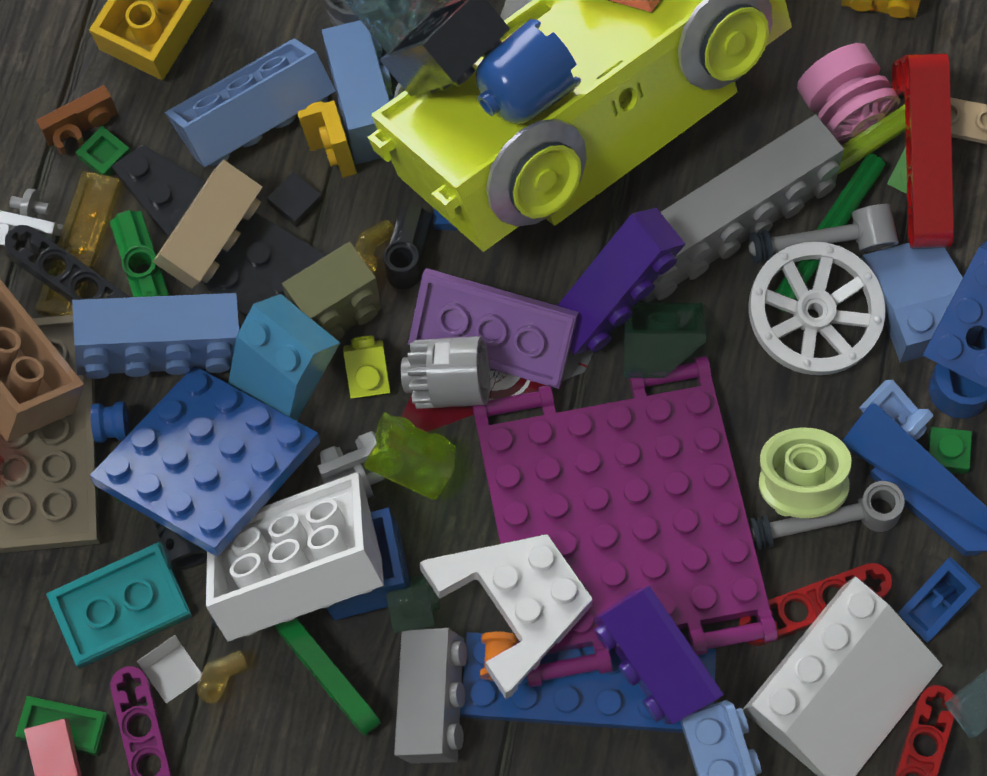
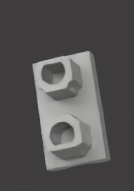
M28 188L22 198L11 197L9 205L12 208L20 209V215L0 211V245L5 246V236L8 231L18 225H28L54 243L56 235L64 237L65 225L35 218L37 213L48 215L50 211V204L40 202L39 191L36 189ZM28 239L26 249L34 252L30 248V239Z
M373 431L358 436L355 441L358 450L343 455L341 448L335 446L320 452L321 464L318 465L324 484L359 472L367 499L374 496L370 485L384 480V476L396 472L397 469L386 438L380 440Z

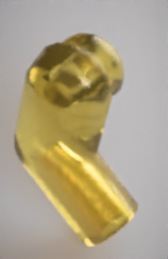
M386 219L362 232L354 247L371 272L377 268L378 259L372 255L375 248L392 238L394 231L393 225Z
M242 650L205 665L197 685V694L201 700L209 704L218 702L224 693L229 677L248 669Z

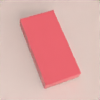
M68 718L24 729L35 776H82Z

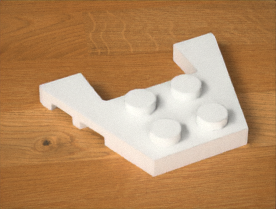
M548 534L426 559L420 562L421 572L439 599L473 580H478L520 641L515 646L486 661V670L505 699L515 693L522 680L532 669L535 670L540 665V660L556 643L558 644L592 606V597Z

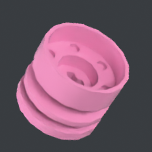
M862 43L846 45L828 53L804 72L797 85V89L809 109L813 113H818V118L840 145H843L897 110L901 102L897 93L891 88L888 79L885 76H879L880 67L867 46Z

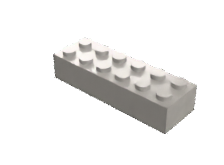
M816 114L660 212L685 242V246L675 256L677 258L676 264L666 273L659 275L653 282L655 285L654 290L642 299L645 304L655 298L658 300L665 299L676 290L677 284L688 277L691 280L696 279L709 268L710 263L719 257L727 259L740 249L741 243L749 239L750 233L769 231L773 223L783 216L786 219L793 217L801 211L805 202L815 196L818 199L822 198L834 189L844 148Z

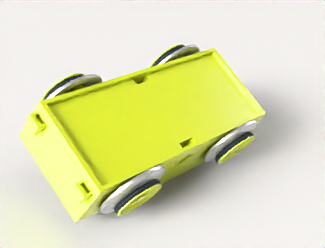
M533 0L504 20L510 29L500 40L503 42L530 19L539 20L541 27L538 29L546 36L554 32L565 44L576 61L577 65L571 69L573 77L577 76L581 79V83L577 88L534 119L523 124L510 123L501 119L496 114L490 116L478 102L477 96L480 95L477 87L476 71L478 65L484 59L481 56L472 65L476 71L459 86L453 83L447 89L442 91L438 88L430 95L424 92L410 96L398 83L394 99L371 114L377 131L368 136L373 150L386 162L392 161L398 177L479 249L485 252L519 226L536 224L544 219H547L556 226L736 94L738 91L735 81L746 74L758 62L768 44L792 28L786 1L660 0L653 12H648L609 0Z

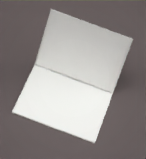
M176 635L137 661L166 704L204 678Z

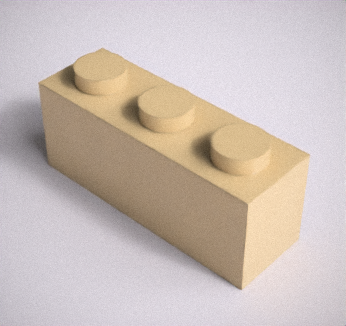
M223 160L214 169L153 260V263L191 289L200 281L207 284L220 265L214 260L221 249L228 252L239 237L240 232L235 228L241 219L245 218L248 221L259 207L261 201L256 196L262 189V186Z

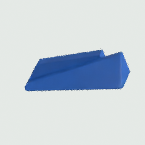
M872 402L842 440L848 450L874 466L869 476L876 482L888 481L898 486L904 495V506L963 556L979 555L982 552H987V506L884 410Z

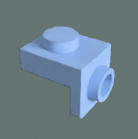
M885 380L859 407L864 413L872 402L876 403L915 440L925 433L927 429L925 425L933 417L929 409H918L894 380Z

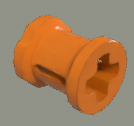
M487 632L482 634L481 643L485 644L484 668L480 669L481 679L494 681L486 670V661L519 643L518 638L513 633Z

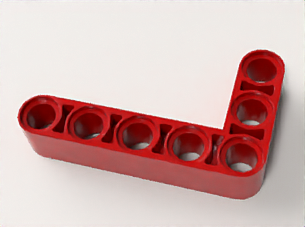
M947 53L905 55L893 62L892 88L898 96H905L909 245L911 249L951 247L953 244L954 224L949 57Z

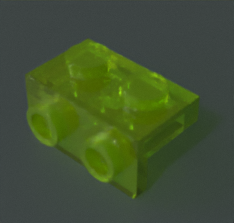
M384 412L377 423L375 444L365 460L364 467L435 500L454 472L456 445L451 444L447 438L440 434H430L415 427L411 421L404 417H394Z

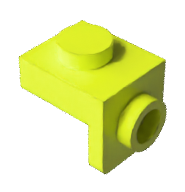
M374 336L352 338L350 340L351 345H345L343 351L350 398L390 393L383 340L375 341Z

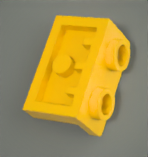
M335 101L315 102L307 106L306 109L298 111L299 121L310 151L325 148L330 166L338 165L342 178L357 174Z

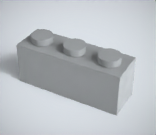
M449 628L402 630L394 755L409 763L458 762V750L463 745L460 708L464 706L466 696L462 683V666H465L468 654L464 638Z

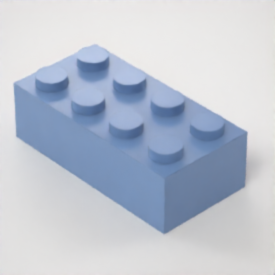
M236 293L72 300L77 375H85V377L90 379H101L114 373H125L131 377H141L148 375L150 372L166 371V373L171 375H181L188 373L194 366L206 369L211 373H221L231 368L236 337L239 332Z

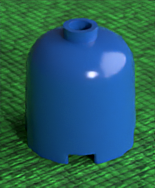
M530 19L487 54L478 65L476 81L480 95L477 96V99L484 111L490 116L496 114L501 119L514 124L526 123L580 85V77H573L571 69L577 64L568 48L554 32L546 36L538 29L541 27L539 20Z

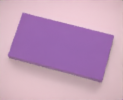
M426 268L422 275L408 345L414 340L483 336L487 345L490 369L559 389L579 312Z

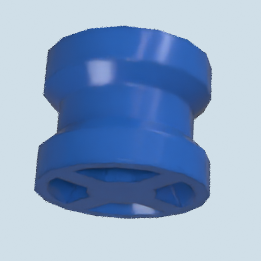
M125 401L115 402L113 406L108 407L101 403L91 405V429L95 443H104L108 438H116L119 441H123L130 433V422Z

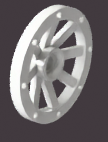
M804 242L779 251L761 268L752 285L749 296V318L758 342L778 363L803 374L829 375L854 366L873 348L883 329L885 300L882 288L875 274L854 253L830 243ZM818 259L820 261L813 289L808 291L794 262ZM834 263L849 272L854 279L830 295L825 290L831 266ZM781 269L798 301L767 289L771 279ZM863 289L868 304V313L836 310L837 305ZM765 303L794 314V317L771 328L766 317ZM808 310H815L819 317L814 318L810 316ZM831 323L866 327V330L861 340L852 348ZM799 328L804 330L801 354L788 348L779 339ZM818 332L839 355L828 358H814L816 335Z

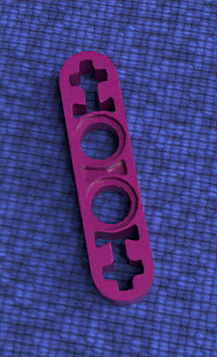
M133 666L123 667L113 675L110 686L131 776H141L138 767L140 761L148 755H155L161 760L160 771L155 776H173L151 684L145 673L139 668ZM132 677L136 683H141L140 686L135 688L136 698L140 705L147 701V706L132 707L129 695L125 691H120L121 688L126 686V679ZM124 707L130 708L124 712ZM144 715L149 717L151 729L147 735L143 737L132 736L129 732L130 722L137 716Z

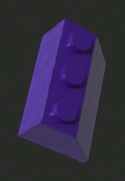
M650 586L632 591L593 618L598 625V628L594 630L597 638L608 651L612 648L615 650L622 661L618 665L619 670L631 686L638 684L646 696L642 703L656 722L662 720L664 724H675L724 695Z

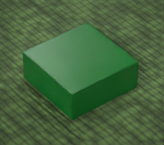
M103 126L76 151L78 159L105 181L114 173L111 166L131 153L127 145Z

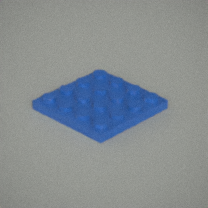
M194 366L90 474L93 485L218 557L317 447L320 439L316 431Z

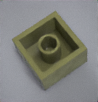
M350 241L282 283L286 299L338 341L344 336L345 331L356 324L363 325L368 323L377 315L378 310L382 308L376 277Z

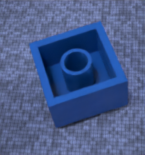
M389 507L370 512L382 558L384 586L327 607L326 609L334 620L414 600L399 526Z

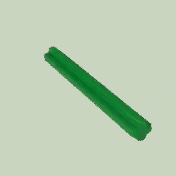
M872 153L865 157L816 230L847 225L852 217V212L857 210L884 170L885 162L882 158ZM808 259L794 262L805 285L818 268L820 260ZM785 276L775 292L796 300L797 298ZM778 309L780 312L786 313V311Z

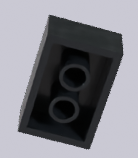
M453 0L434 8L380 61L410 96L424 92L430 95L438 88L443 91L453 83L459 86L470 78L476 71L472 65L481 56L484 58L501 44L500 38L510 27L487 0Z

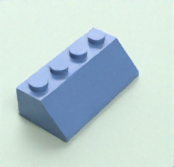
M293 38L171 108L165 114L193 157L203 167L208 165L216 166L223 160L226 161L230 157L229 153L241 146L249 147L259 142L263 137L262 134L273 127L282 128L294 121V115L298 111L306 109L310 104L326 102L328 100L327 96L336 92L317 52Z

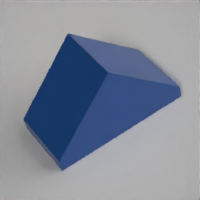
M949 557L897 614L928 643L972 602L981 586L955 560Z

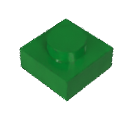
M931 427L928 433L927 451L950 473L967 474L970 470L972 431Z

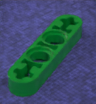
M296 618L273 625L282 639L364 737L381 724L368 704Z

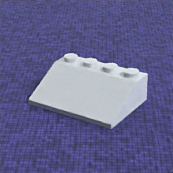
M359 472L263 506L218 557L207 552L206 607L227 641L252 635L267 627L291 621L303 614L320 608L330 607L334 603L359 594L369 593L373 589L384 586L382 558L362 477Z
M854 577L836 593L743 708V712L817 776H856L942 667V664L887 602L857 577Z

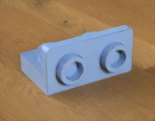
M725 700L703 707L680 720L697 776H756L762 773L755 750H748L743 734L748 733L749 728L741 708L735 709L734 704Z

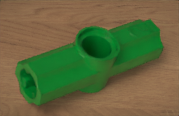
M131 210L118 213L109 222L133 297L169 296L163 278V271L161 267L153 263L156 253L143 213ZM141 265H151L144 273H134Z

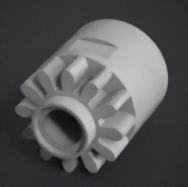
M483 336L414 340L410 343L411 353H408V357H403L401 362V381L404 392L412 393V403H415L416 409L487 405L490 395V363L487 345Z

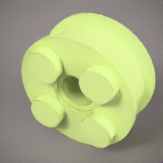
M792 428L772 436L763 446L760 454L761 473L759 476V490L764 500L778 514L797 518H816L835 512L845 502L849 493L848 476L851 470V455L846 445L836 436L815 428Z

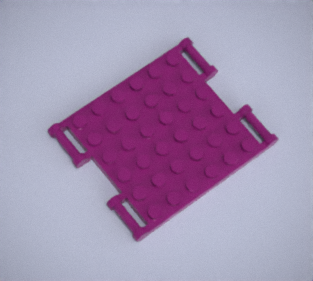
M707 356L694 358L692 363L642 372L640 368L628 370L633 399L556 413L551 386L546 385L538 387V391L492 399L488 400L487 405L472 406L500 544L548 534L593 599L591 608L546 655L593 646L595 654L540 664L527 675L529 688L541 686V681L597 670L599 674L612 672L609 651L601 644L594 632L598 625L593 618L632 591L646 586L652 588L679 629L687 628L691 647L696 655L707 654V649L763 639L764 643L777 640L776 625L771 615ZM693 378L698 380L699 386L646 396L645 387ZM537 407L542 408L543 415L493 425L488 423V416ZM756 615L758 623L705 633L701 625Z

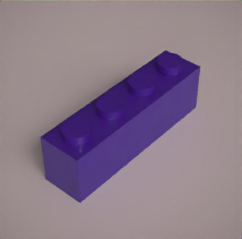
M657 208L632 213L557 305L579 312L570 347L574 355L588 350L597 352L604 348L612 339L610 336L611 332L632 316L633 311L631 309L637 301L644 299L654 290L655 285L653 282L659 275L666 273L676 264L677 258L675 256L685 246V242Z

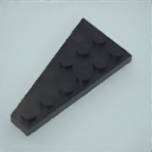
M143 144L111 166L116 176L167 238H169L206 183ZM256 212L248 221L245 218L241 219L235 228L240 232L239 237L228 252L221 249L214 260L220 265L208 283H204L212 294L236 293L240 328L253 304L279 294L286 298L282 283L327 256Z

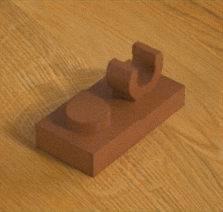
M105 85L36 121L49 147L55 145L57 151L61 155H65L67 153L63 145L65 139L74 137L79 145L82 146L85 141L81 131L106 124L118 112Z

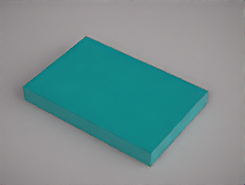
M159 542L46 593L78 669L193 617L173 571L166 565Z

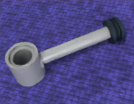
M877 204L853 211V224L777 237H770L767 230L761 233H750L749 252L754 263L760 264L761 261L763 263L767 262L773 256V253L804 242H825L831 244L856 240L860 252L883 250L893 247L899 242L891 205Z
M878 481L871 484L865 490L863 498L858 499L857 504L839 507L835 512L821 517H793L770 523L767 515H763L762 520L758 517V521L755 518H750L752 539L756 550H761L762 545L766 549V544L769 548L774 547V538L861 520L867 528L873 531H888L899 521L904 508V495L895 484L888 481ZM878 499L885 500L891 505L892 511L886 514L878 513L872 508L871 502Z

